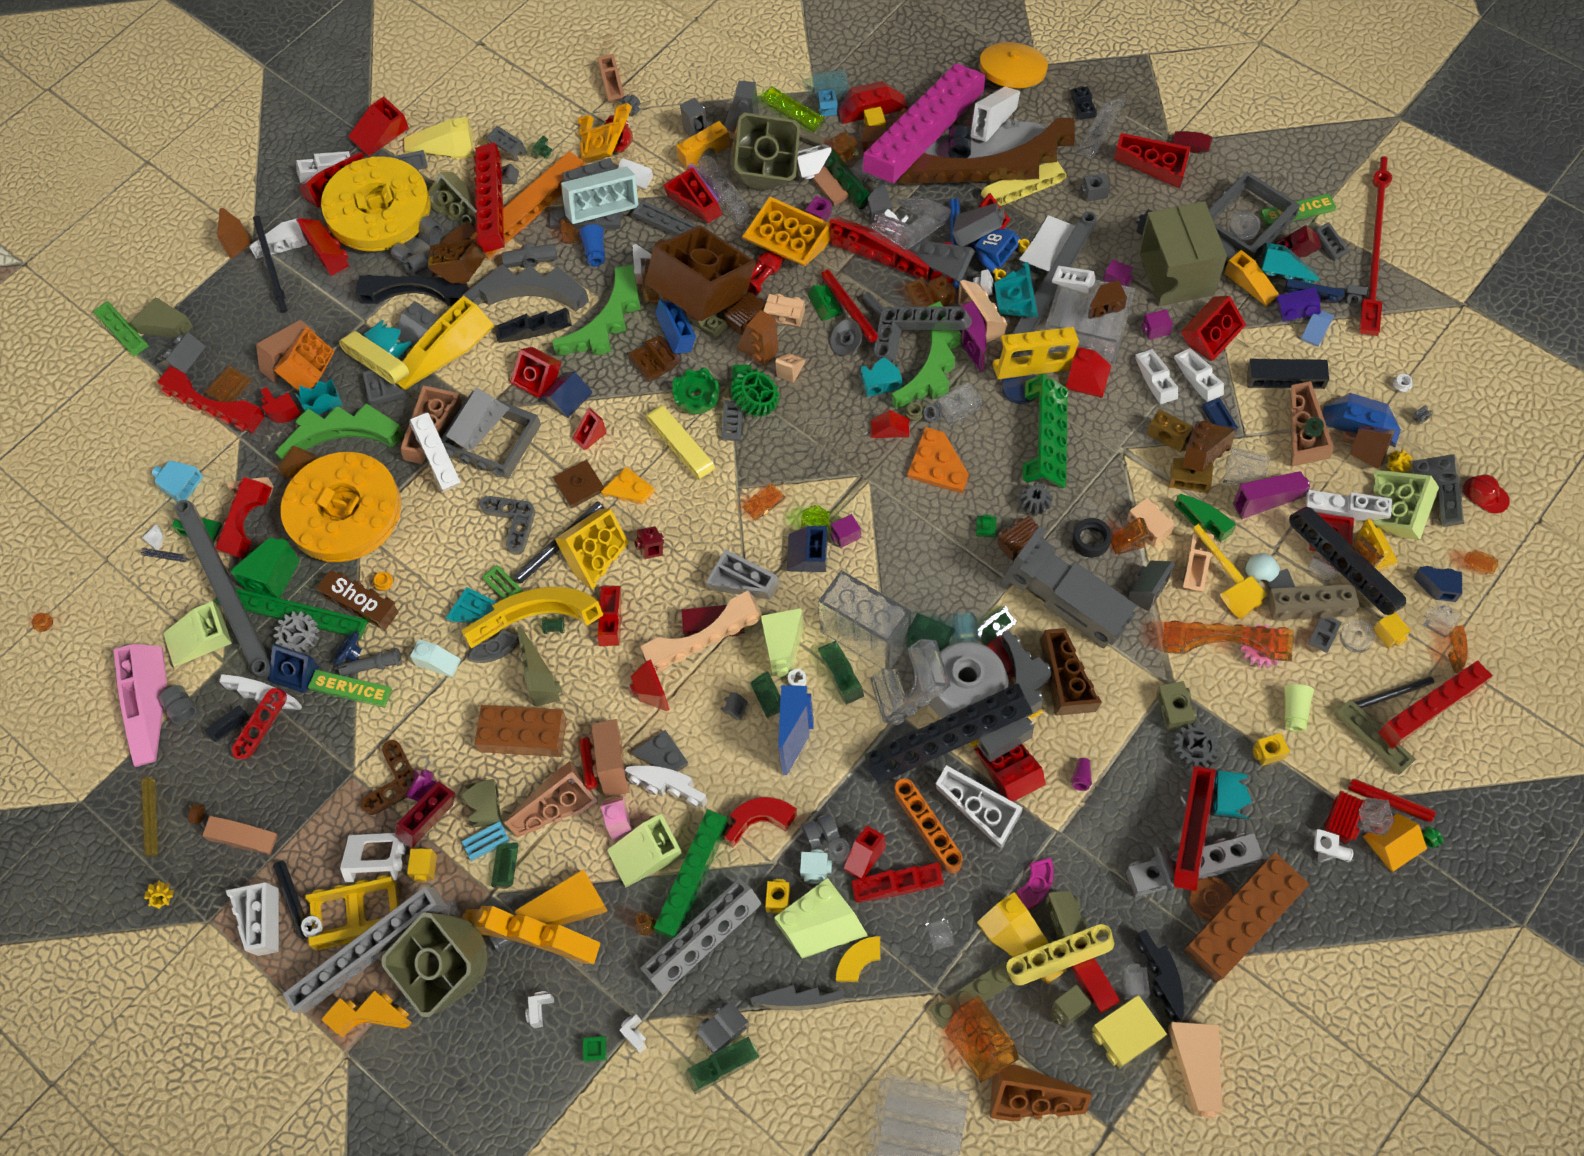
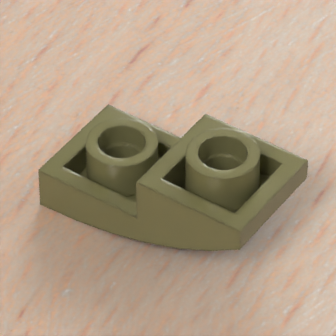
M686 315L687 319L714 338H717L728 327L726 321L714 315L703 321L692 320Z

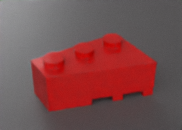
M693 167L663 185L670 199L706 223H710L723 215L717 200Z

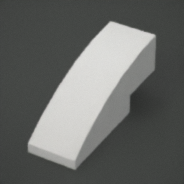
M349 151L314 154V159L296 160V170L300 183L305 182L312 175L349 158Z
M1191 348L1174 355L1179 368L1203 399L1209 402L1224 395V383L1212 373V367Z
M1151 349L1136 354L1135 358L1142 375L1160 405L1178 399V386L1170 378V370L1154 350Z

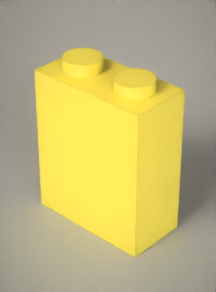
M1139 995L1095 1024L1092 1028L1094 1040L1098 1045L1104 1046L1107 1051L1106 1056L1112 1065H1117L1119 1069L1167 1035Z

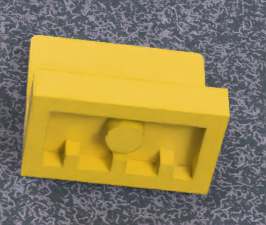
M1371 518L1366 519L1356 536V543L1359 548H1362L1365 559L1377 570L1396 565L1398 560L1381 528H1376Z

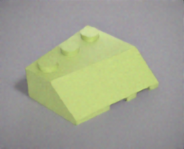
M1374 470L1375 496L1392 499L1391 517L1373 520L1374 525L1401 538L1420 540L1439 486L1432 476Z
M828 878L774 917L776 925L802 959L827 951L829 948L868 937L853 910Z

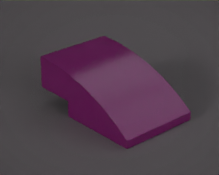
M971 301L960 306L972 318L971 326L965 330H960L962 333L961 345L981 372L984 370L986 331L982 316L975 303Z

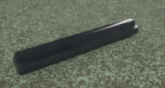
M283 860L274 863L273 867L298 937L305 939L307 937L303 934L301 924L306 917L287 865Z

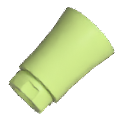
M1301 684L1284 686L1285 729L1292 732L1306 731L1314 689Z

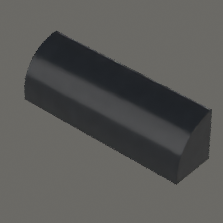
M1250 359L1248 364V388H1291L1292 385L1311 381L1314 389H1325L1329 381L1328 360Z

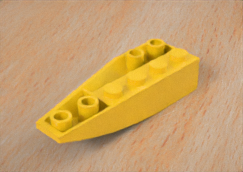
M465 296L461 297L430 327L403 360V363L409 370V375L396 384L404 390L408 389L468 352L494 327V324L475 303Z

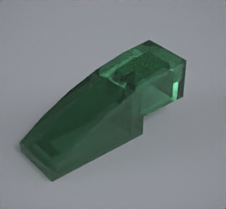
M837 641L818 648L826 669L845 705L863 698L862 686Z
M747 1037L688 1068L685 1076L696 1095L757 1060L759 1055L750 1038Z

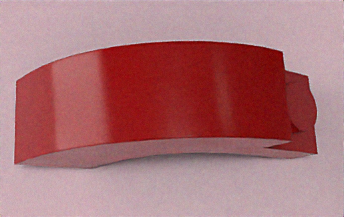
M773 797L755 798L741 804L730 815L731 822L734 825H729L725 831L726 844L734 848L744 832L751 825L758 822L772 823L786 832L797 816V808L781 799Z

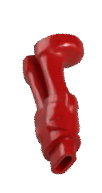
M769 250L758 256L747 293L751 292L757 296L762 290L761 285L769 275H774L778 272L786 258ZM761 271H763V272L758 276V278L755 280L754 277H755L757 274H759Z

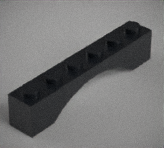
M359 275L355 294L361 304H379L397 295L417 293L435 297L447 306H453L469 288L467 283H451L443 277Z

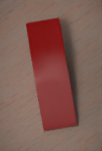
M601 586L599 605L603 616L598 618L597 637L599 646H619L621 586Z
M1082 944L1079 945L1077 948L1083 949L1086 947V945ZM1095 958L1070 967L1075 974L1077 982L1100 1013L1120 1002Z

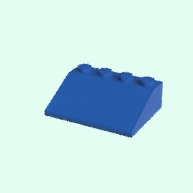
M781 685L778 748L783 775L789 773L810 736V729H814L812 693H808L807 686Z

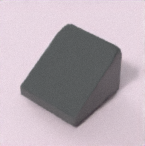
M512 164L502 167V184L513 185L517 183L519 171Z
M1288 569L1279 571L1278 576L1273 581L1269 582L1266 580L1270 591L1272 588H1291L1295 586Z

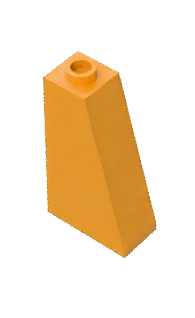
M584 869L515 910L517 915H526L545 924L559 925L608 911Z

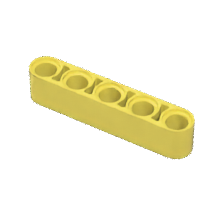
M1058 161L1039 165V179H1003L986 186L982 190L981 195L985 198L988 193H991L998 204L1002 206L1062 182L1066 178V172Z
M353 331L339 340L340 347L345 353L394 385L409 375V370L402 361L360 333Z
M662 404L646 414L650 425L698 480L715 470L711 459Z
M1099 924L1009 959L1006 968L1012 983L1024 985L1111 951L1114 947L1111 929L1107 925ZM1103 936L1108 937L1106 940L1103 941L1098 940L1100 937ZM1079 945H1086L1083 949L1077 948ZM1058 953H1065L1062 957H1056ZM1038 961H1044L1041 965H1035ZM1017 969H1023L1020 973H1014Z

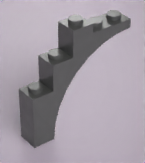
M1010 630L1002 633L1001 644L1011 661L1015 684L1019 683L1034 714L1041 710L1043 697L1037 689L1050 682L1052 670L1049 664L1043 662L1040 657L1033 660L1030 652L1024 650L1021 646L1019 638L1013 635ZM1031 715L979 738L978 747L989 762L1032 738L1034 725L1028 718Z

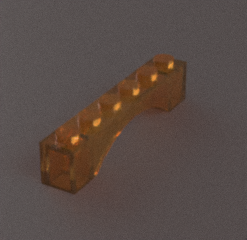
M1174 620L1164 623L1162 646L1164 653L1186 654L1205 644L1231 642L1251 647L1264 654L1270 660L1292 661L1294 630L1286 627L1275 629L1265 626L1246 627L1241 624L1226 626L1221 623L1210 625L1201 622L1182 623Z

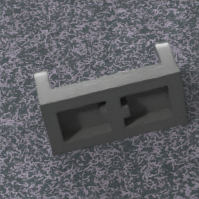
M496 126L486 137L490 143L495 142L499 148L512 155L516 161L519 160L517 157L519 152L523 156L527 153L521 140L499 126Z

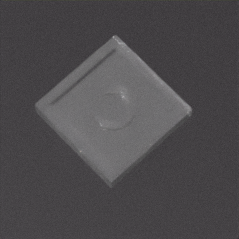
M1232 447L1223 483L1239 487L1240 484L1265 479L1271 456Z

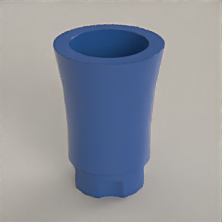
M595 224L584 226L580 229L579 234L583 242L585 257L591 266H600L605 262L604 229Z

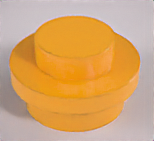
M379 572L375 575L373 584L377 590L386 591L392 587L393 577L387 572Z

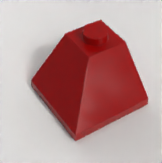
M1077 346L1066 388L1070 391L1103 398L1111 365L1095 350Z
M650 659L631 675L633 682L629 684L633 696L638 695L640 702L669 711L665 693Z

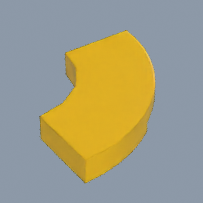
M880 936L863 939L848 949L838 965L836 982H858L863 968L873 961L880 960Z

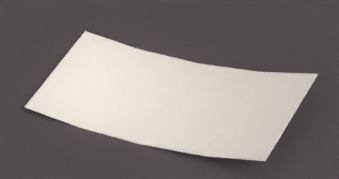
M1048 215L1037 235L1019 260L1050 271L1075 225Z

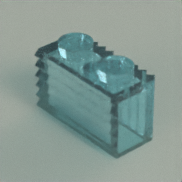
M974 613L953 614L956 640L958 642L971 641L978 643L980 641V636L978 635L979 628L977 627L978 620Z

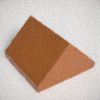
M220 208L217 237L228 256L234 258L252 241L240 220L224 208Z

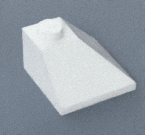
M821 144L798 151L796 169L798 175L802 178L804 177V179L815 177L814 174L820 172L831 153V147Z

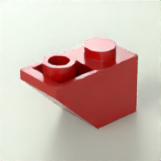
M866 825L854 841L844 866V871L863 880L886 849L885 835Z

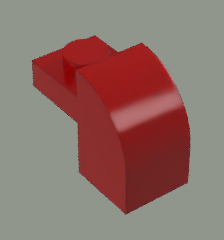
M267 386L261 389L264 396L261 398L264 403L261 407L271 421L286 423L301 415L288 392L274 399Z

